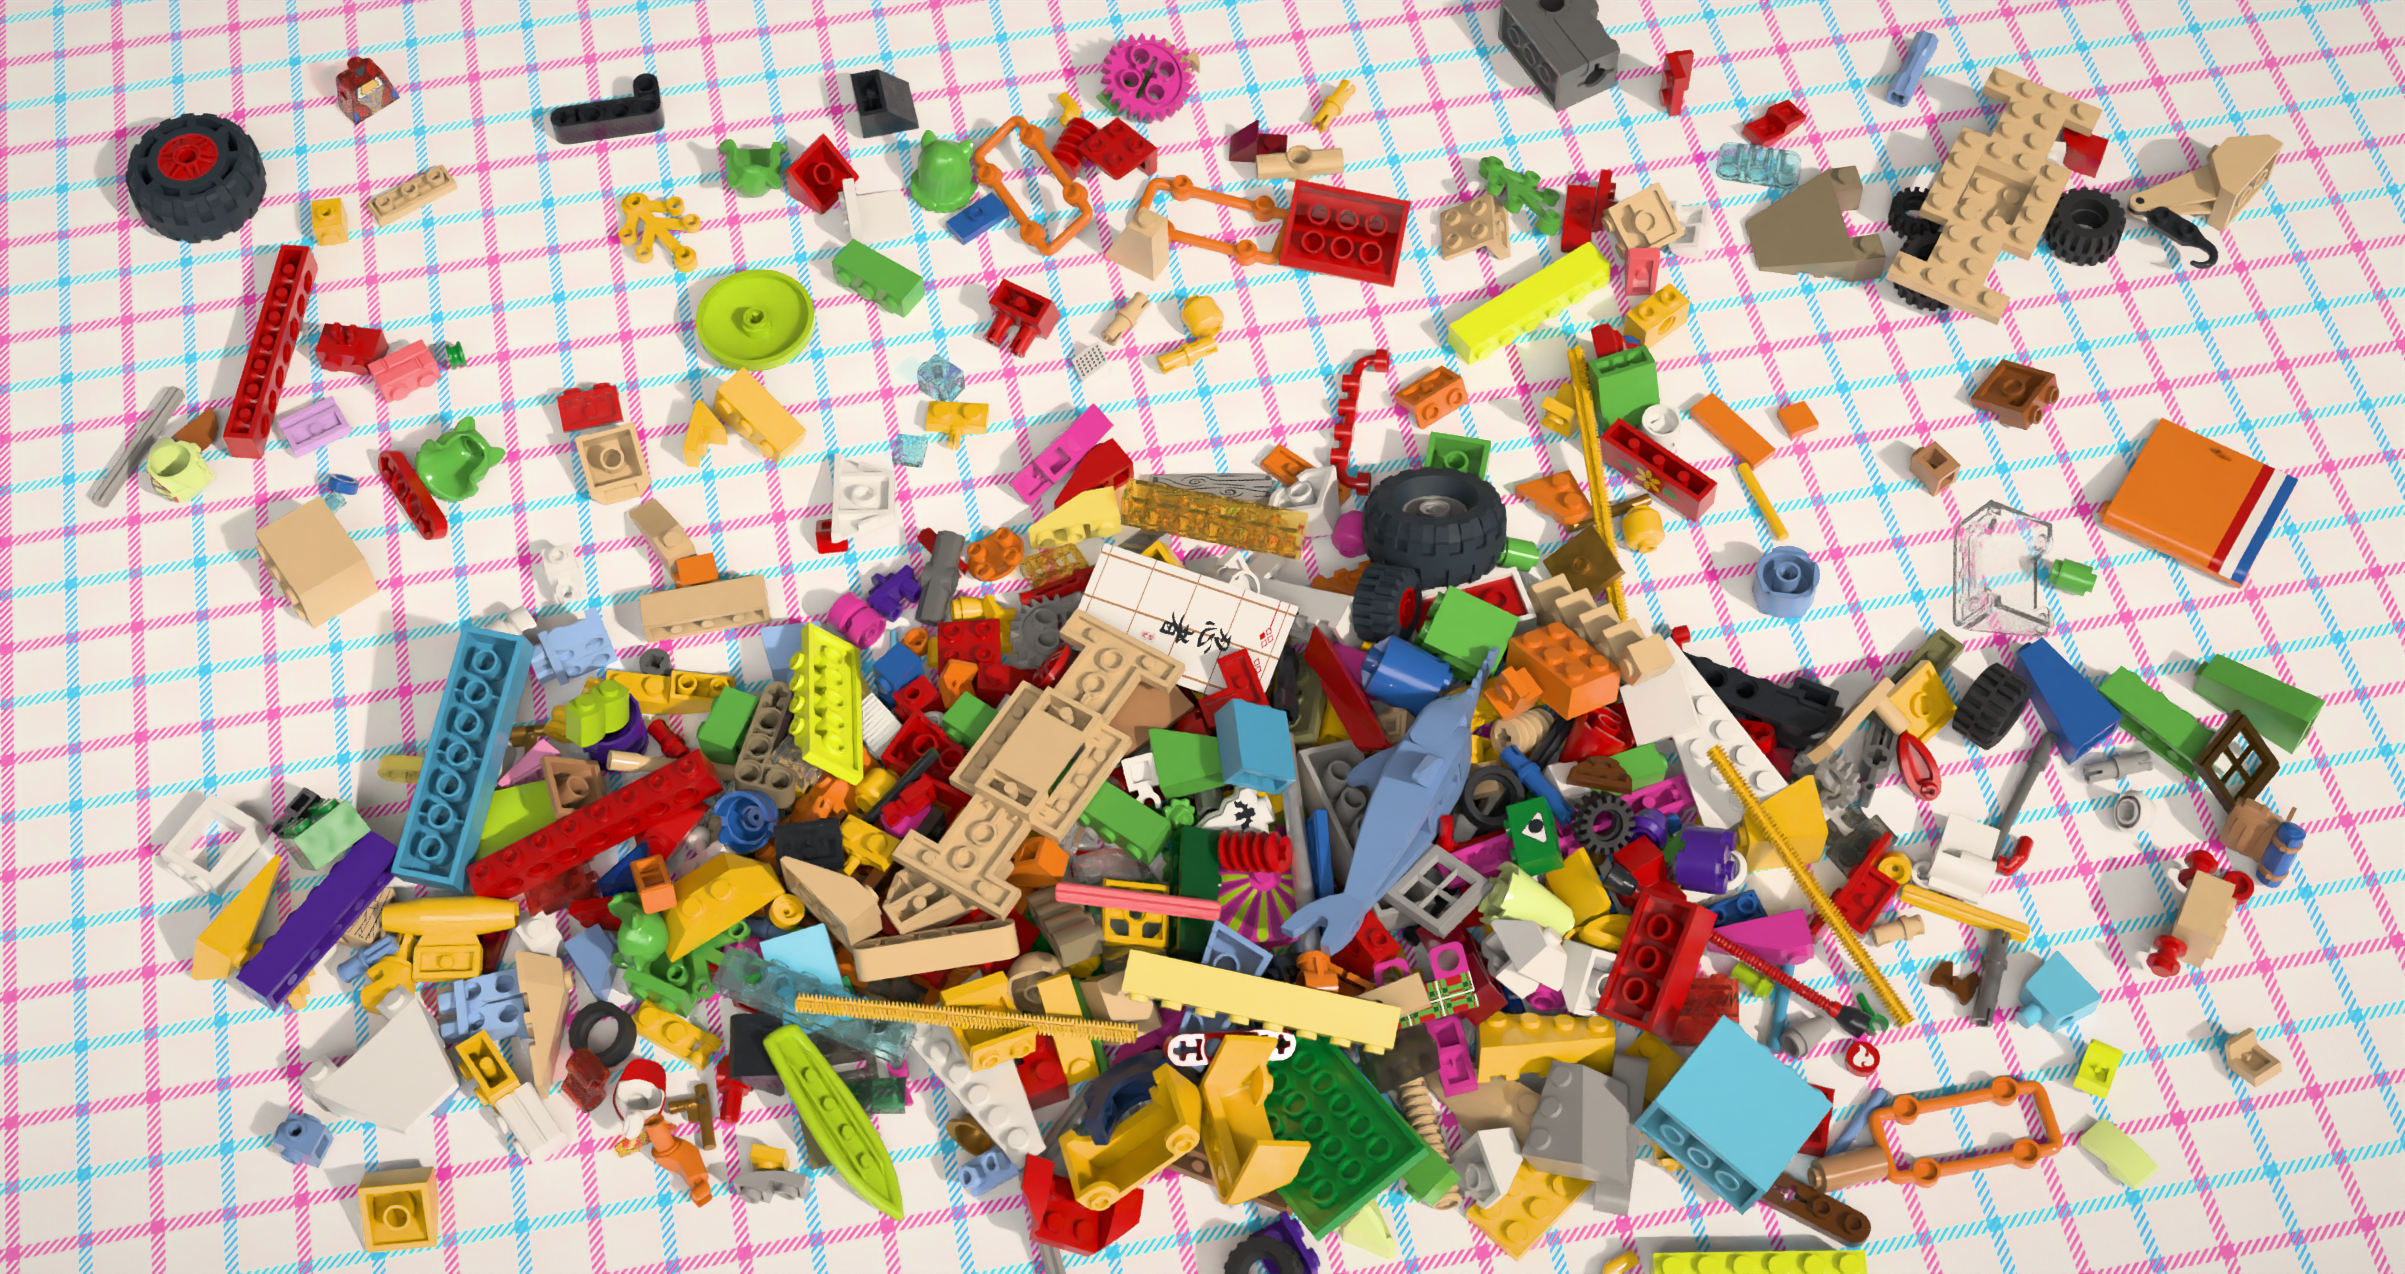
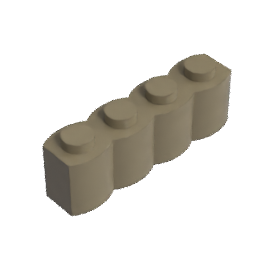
M1056 885L1048 886L1025 895L1035 925L1040 929L1053 952L1057 954L1064 968L1103 953L1101 944L1106 943L1100 925H1095L1090 911L1086 912L1084 905L1056 901Z

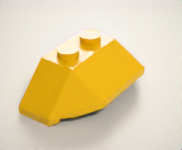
M722 852L674 882L673 887L677 906L663 910L661 914L669 934L668 946L665 949L669 960L674 963L770 903L778 896L786 893L774 868L764 862Z

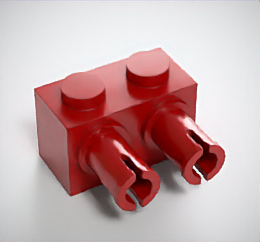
M1003 278L988 302L996 317L983 338L992 345L994 343V346L999 347L1009 328L1017 326L1020 329L1007 349L1015 356L1019 353V358H1024L1035 337L1047 340L1061 314L1052 300Z

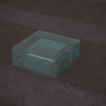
M898 433L892 454L893 465L922 468L928 447V438Z

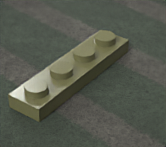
M1939 628L1890 680L1896 685L1921 660H1930L1940 677L1964 652L1965 645ZM1874 710L1866 717L1870 722L1872 718L1882 720Z

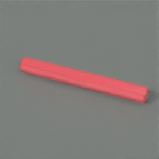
M1058 882L1055 888V899L1058 902L1215 921V919L1219 920L1221 915V902L1215 900L1068 882Z

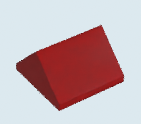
M824 133L785 170L789 196L820 215L824 214L839 199L838 192L844 191L842 179L854 178L855 183L860 178Z

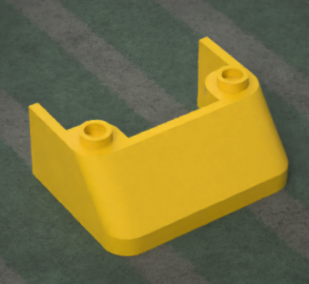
M1225 1035L1198 1087L1202 1098L1200 1134L1219 1200L1225 1205H1238L1291 1183L1311 1148L1308 1141H1278L1273 1138L1263 1103L1273 1089V1078L1268 1073L1266 1064L1278 1043L1276 1037Z

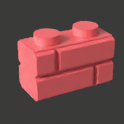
M422 339L367 365L374 383L387 404L394 400H403L410 392L421 387H430L437 379L442 378L436 361Z

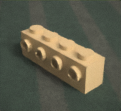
M763 574L745 575L741 578L725 581L715 580L708 584L686 585L679 589L653 591L649 594L639 595L643 629L648 643L772 622Z

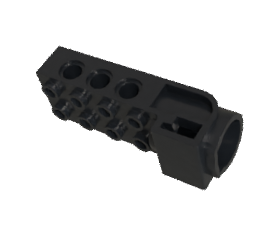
M1681 650L1735 718L1772 725L1778 742L1777 748L1795 749L1794 759L1807 746L1814 747L1843 716L1844 708L1836 706L1839 695L1838 690L1798 676L1791 688H1784L1768 679H1759L1745 674L1738 668H1728L1714 663L1707 657H1698Z

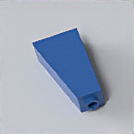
M2043 637L2032 644L2027 642L2018 649L2013 670L2015 674L2032 684L2029 699L2048 732L2057 736L2055 744L2068 765H2071L2117 731L2123 716Z

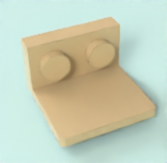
M1488 193L1441 212L1442 257L1446 261L1484 246L1489 252L1492 251L1500 261L1511 257L1508 210L1505 209L1494 195Z

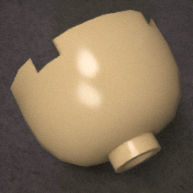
M1029 952L1018 957L1010 966L1006 975L1008 979V995L1019 1013L1023 1014V1010L1032 1011L1035 1017L1037 1014H1039V1018L1041 1015L1045 1017L1036 981L1068 971V968L1063 967L1057 956L1047 952Z

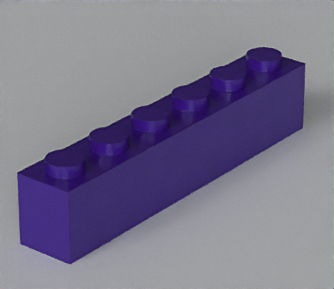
M370 830L353 843L348 854L332 866L329 875L320 885L312 888L301 906L287 916L283 926L274 935L265 940L262 949L252 960L247 961L241 967L236 979L243 991L275 1012L395 877L391 870L398 847L373 830Z

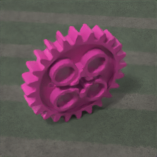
M1140 33L1136 41L1135 37L1131 34L1127 42L1120 39L1117 47L1113 45L1109 54L1103 60L1105 64L1100 72L1105 75L1100 83L1108 85L1103 94H1112L1109 104L1117 102L1119 104L1118 113L1124 109L1127 110V119L1135 114L1137 115L1138 123L1142 121L1143 117H1147L1148 123L1152 124L1155 116L1160 122H1163L1166 115L1172 118L1176 113L1175 110L1180 111L1184 105L1183 102H1186L1189 97L1186 92H1189L1192 85L1187 81L1190 80L1192 74L1184 72L1189 63L1180 62L1184 55L1183 53L1176 55L1173 53L1175 44L1168 48L1165 46L1166 38H1163L1158 43L1156 42L1155 34H1152L1150 39L1146 40L1144 34ZM1134 57L1142 59L1144 64L1136 62ZM1152 58H1155L1157 62L1147 80L1148 83L1143 89L1140 99H1137L1136 93L1144 80ZM1159 70H1165L1169 77L1163 76ZM1123 80L1131 82L1133 87L1126 86ZM1149 93L1157 95L1159 100L1152 99Z

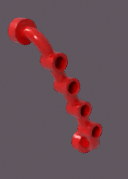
M1376 349L1375 354L1359 358L1353 364L1351 373L1343 374L1342 392H1347V398H1340L1338 402V416L1344 418L1343 423H1335L1334 441H1340L1339 448H1331L1330 465L1336 466L1338 481L1347 488L1355 489L1357 496H1370L1372 482L1371 472L1358 471L1357 477H1352L1348 474V467L1351 461V445L1354 441L1355 419L1358 415V399L1362 389V373L1365 368L1375 366V372L1388 373L1390 364L1389 349Z

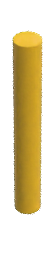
M1748 463L1740 464L1737 467V471L1779 541L1787 539L1789 537L1787 529Z

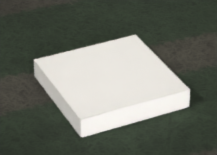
M1678 664L1670 667L1665 674L1633 687L1629 684L1619 687L1637 747L1652 742L1656 744L1701 726L1682 666Z

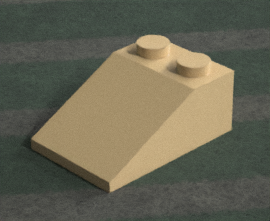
M788 856L780 859L787 889L794 896L798 897L803 905L821 923L825 922L826 928L851 953V947L854 944L870 940L883 929L880 918L882 912L877 903L879 897L869 885L866 884L863 887L855 878Z

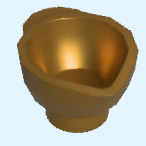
M969 1113L959 1119L952 1118L946 1124V1130L950 1137L966 1152L976 1157L997 1146Z

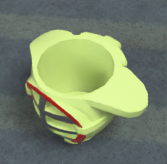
M164 437L155 442L150 448L148 466L146 467V472L149 474L154 490L174 503L186 502L198 495L215 478L200 454L201 448L196 443L182 440L175 442L170 437Z

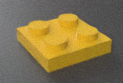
M1921 660L1886 695L1911 722V725L1902 733H1911L1924 744L1954 717L1957 709L1930 660Z

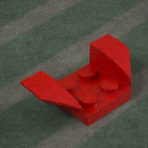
M1026 1154L1021 1189L1031 1212L1029 1240L1089 1257L1104 1249L1139 1224L1144 1189L1136 1187L1105 1210H1091L1076 1201L1069 1178L1053 1174L1054 1161Z

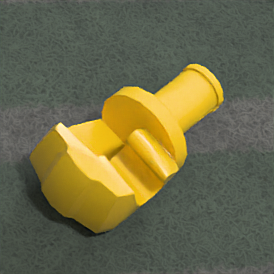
M397 934L396 939L400 946L399 950L391 956L380 958L376 965L366 971L372 984L362 988L360 998L361 1004L367 1012L382 1015L375 1007L399 984L403 985L415 996L417 983L412 979L413 964L410 962L414 947L417 944L415 936L404 934L403 937V934Z

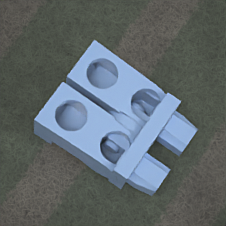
M595 606L585 610L586 618L567 627H556L549 634L546 630L538 633L541 643L534 645L535 650L531 664L540 685L557 678L560 686L569 683L568 678L580 677L618 661L607 630Z
M516 967L474 977L465 982L464 980L453 981L454 990L437 995L442 1015L457 1013L456 1020L441 1023V1035L446 1044L464 1042L485 1029L493 1042L519 1036L520 1040L529 1038L523 1013L530 1012V1009H526L523 994L520 993Z

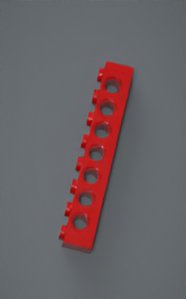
M281 244L223 434V439L232 457L262 459L318 271V265L310 246Z
M698 748L465 867L474 894L476 896L509 900L723 791L714 764Z

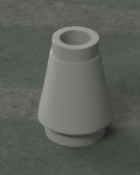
M1818 1015L1785 1028L1784 1034L1780 1037L1784 1051L1792 1058L1805 1057L1831 1031L1830 1023L1824 1016Z

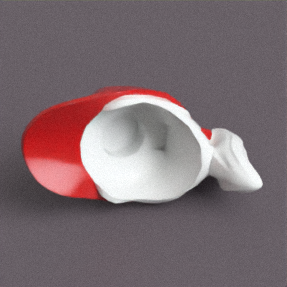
M643 1058L633 1059L626 1065L615 1087L613 1106L617 1116L623 1122L622 1134L627 1139L633 1140L637 1138L642 1131L644 1121L652 1115L661 1114L664 1108L666 1072L663 1066L655 1061Z

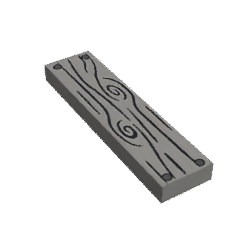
M1272 474L1150 475V506L1268 505L1272 494Z

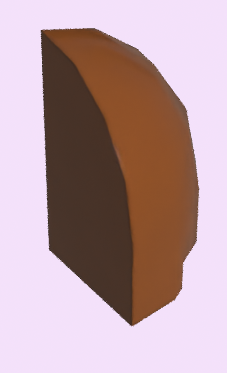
M210 407L176 432L171 439L175 442L182 440L196 443L202 452L215 440L218 430L217 416Z

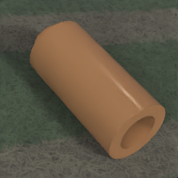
M1873 1144L1814 1159L1807 1170V1177L1810 1185L1823 1194L1887 1177L1888 1161L1883 1149L1878 1144Z

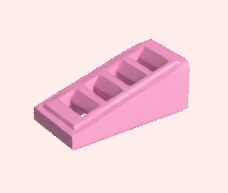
M544 739L540 740L498 781L499 789L545 780L540 759L543 756L561 757V753Z

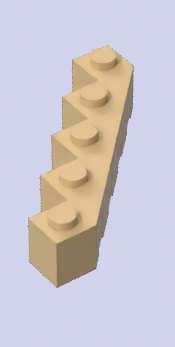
M1564 573L1531 585L1527 591L1537 616L1536 624L1543 627L1560 621L1617 665L1621 671L1620 679L1632 687L1665 674L1675 662L1660 633L1646 638L1636 618L1621 622L1611 602L1597 607L1587 588L1573 592Z

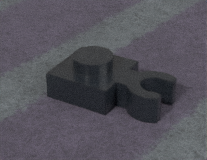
M304 787L283 810L285 813L284 817L278 819L271 826L270 830L277 837L282 836L284 832L281 829L295 818H306L311 814L308 809L322 798Z

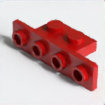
M1886 832L1881 839L1878 837L1874 838L1866 850L1867 858L1862 864L1859 862L1854 864L1847 875L1849 880L1843 889L1836 888L1829 900L1832 899L1830 903H1834L1833 907H1837L1835 910L1839 909L1838 913L1842 914L1840 917L1844 916L1845 924L1849 923L1850 931H1854L1853 934H1856L1861 939L1900 889L1901 884L1875 868L1891 846L1892 834ZM1816 914L1809 924L1814 945L1818 943L1829 924L1825 925L1827 921H1822L1825 917L1820 918L1822 914Z

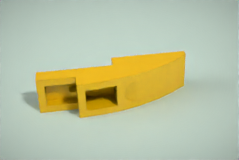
M607 670L605 681L614 679L629 689V693L639 703L642 714L679 715L711 712V704L717 695L720 696L725 685L735 688V677L672 670L671 676Z

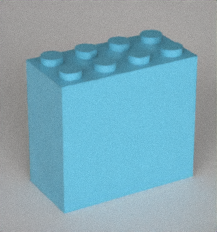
M1723 1015L1633 1125L1743 1215L1768 1191L1833 1104L1826 1099L1823 1092L1815 1087H1811L1799 1077L1795 1069L1783 1064L1772 1055L1767 1046L1755 1041L1744 1032L1739 1023Z

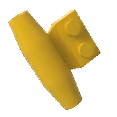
M484 896L422 897L386 904L382 909V927L384 931L422 936L416 947H414L412 979L415 983L467 981L468 979L482 976L483 948L477 935L517 928L519 925V905L517 901Z

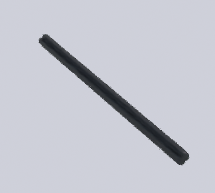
M1559 714L1529 756V761L1535 762L1540 767V772L1543 771L1569 734L1575 718L1566 720ZM1524 785V794H1526L1529 789ZM1506 788L1487 816L1498 817L1507 811L1506 806L1511 804V794L1508 788ZM1478 828L1471 839L1494 831H1485ZM1446 886L1442 890L1453 897L1459 887L1448 889ZM1439 895L1433 898L1436 904L1429 913L1433 917L1442 912L1448 904ZM1417 924L1407 927L1402 935L1403 940L1411 946H1418L1421 940L1416 930L1421 925Z

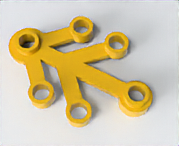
M631 193L624 197L621 202V208L627 218L625 226L620 228L618 232L620 242L625 246L633 245L637 241L635 230L638 220H642L645 224L641 244L635 248L637 261L640 263L652 261L654 257L652 249L655 236H657L673 253L674 264L679 272L689 273L694 271L698 266L696 252L688 246H682L668 230H681L691 234L697 233L701 229L699 216L687 214L683 219L655 217L651 213L666 212L672 216H679L685 210L682 198L673 196L667 201L649 200L642 193Z

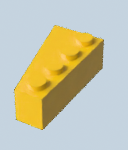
M1497 1011L1479 1024L1476 1029L1475 1055L1478 1083L1490 1082V1076L1504 1075L1506 1081L1519 1080L1520 1074L1536 1073L1539 1078H1545L1548 1076L1552 1061L1580 1064L1600 1073L1612 1072L1616 1040L1613 1019H1606L1601 1016L1580 1018L1571 1017L1566 1014L1542 1016L1530 1012L1504 1014Z

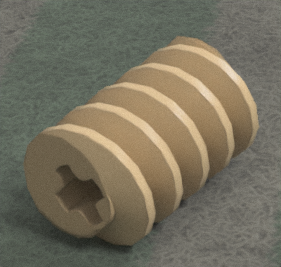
M1532 708L1506 722L1499 718L1491 729V744L1499 755L1506 747L1509 746L1511 748V744H1515L1522 753L1534 751L1555 719L1551 713L1543 708Z

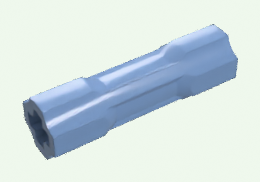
M1925 30L1916 33L1897 75L1894 76L1887 89L1885 98L1890 105H1896L1899 108L1908 106L1921 75L1937 49L1939 39L1934 33H1929Z

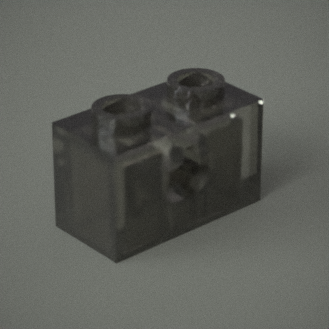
M1421 1024L1397 1030L1393 1049L1391 1051L1385 1050L1384 1055L1364 1052V1045L1357 1046L1362 1073L1380 1094L1441 1068L1437 1042Z

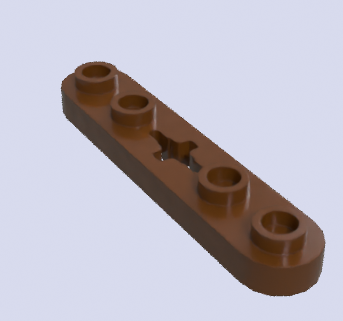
M1783 1172L1758 1200V1202L1850 1248L1864 1245L1871 1232V1223L1862 1212L1825 1193H1819L1817 1189ZM1789 1190L1794 1191V1198L1796 1200H1791L1790 1203L1783 1201L1784 1195L1782 1193H1788Z

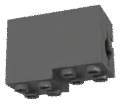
M1501 0L1498 38L1556 112H1560L1615 87L1620 47L1617 41L1611 39L1606 33L1603 24L1597 20L1599 5L1596 0Z

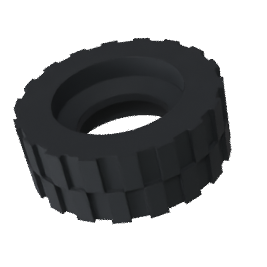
M1259 1235V1237L1252 1236L1244 1242H1239L1236 1245L1237 1247L1229 1253V1258L1223 1268L1225 1269L1224 1274H1248L1251 1266L1256 1261L1270 1259L1277 1265L1279 1274H1303L1304 1270L1298 1253L1293 1251L1291 1246L1275 1238Z

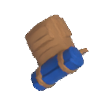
M2239 796L2225 820L2218 841L2229 849L2252 858L2253 861L2258 863L2256 871L2258 880L2266 885V887L2278 888L2283 880L2287 878L2289 868L2295 856L2302 849L2306 832L2302 827L2291 822L2297 810L2296 807L2292 806L2286 820H2284L2279 815L2271 812L2268 806L2262 805L2250 798L2245 799Z

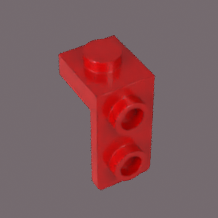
M1585 185L1567 186L1561 252L1570 253L1587 242H1591L1597 187Z

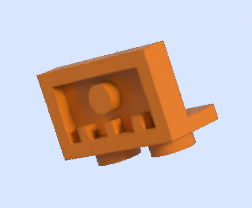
M1442 365L1394 394L1397 404L1414 414L1417 427L1422 430L1469 401L1463 378Z

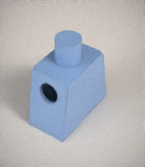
M820 621L810 622L821 628ZM808 622L760 628L774 682L782 681L789 685L794 676V670L789 668V662L795 652L801 651V629Z

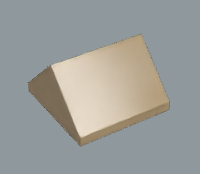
M1126 967L1079 982L1095 1024L1096 1020H1099V1024L1103 1020V1025L1105 1021L1108 1024L1111 1021L1113 1026L1115 1021L1116 1026L1118 1022H1120V1026L1124 1022L1125 1026L1126 1023H1129V1027L1130 1023H1133L1134 1028L1136 1023L1138 1026L1137 1038L1164 1025L1154 999L1148 998L1147 1004L1127 1000L1128 994L1122 993L1121 989ZM1102 1036V1040H1101V1041H1102V1044H1103V1045H1123V1044H1125V1043H1124V1040H1123L1122 1043H1120V1038H1119V1041H1118V1042H1116V1038H1115L1114 1042H1112L1111 1039H1110V1041H1107V1038H1106L1105 1041H1103V1036Z

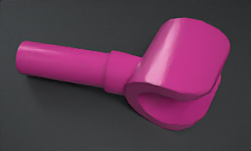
M900 1057L903 1065L901 1069H891L889 1061L887 1062V1069L890 1079L900 1087L906 1107L914 1104L907 1085L909 1069L905 1058Z

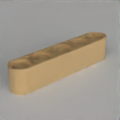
M1005 918L1004 921L996 919L858 942L851 947L857 978L859 981L864 982L1007 960L1020 954L1015 923L1010 918Z

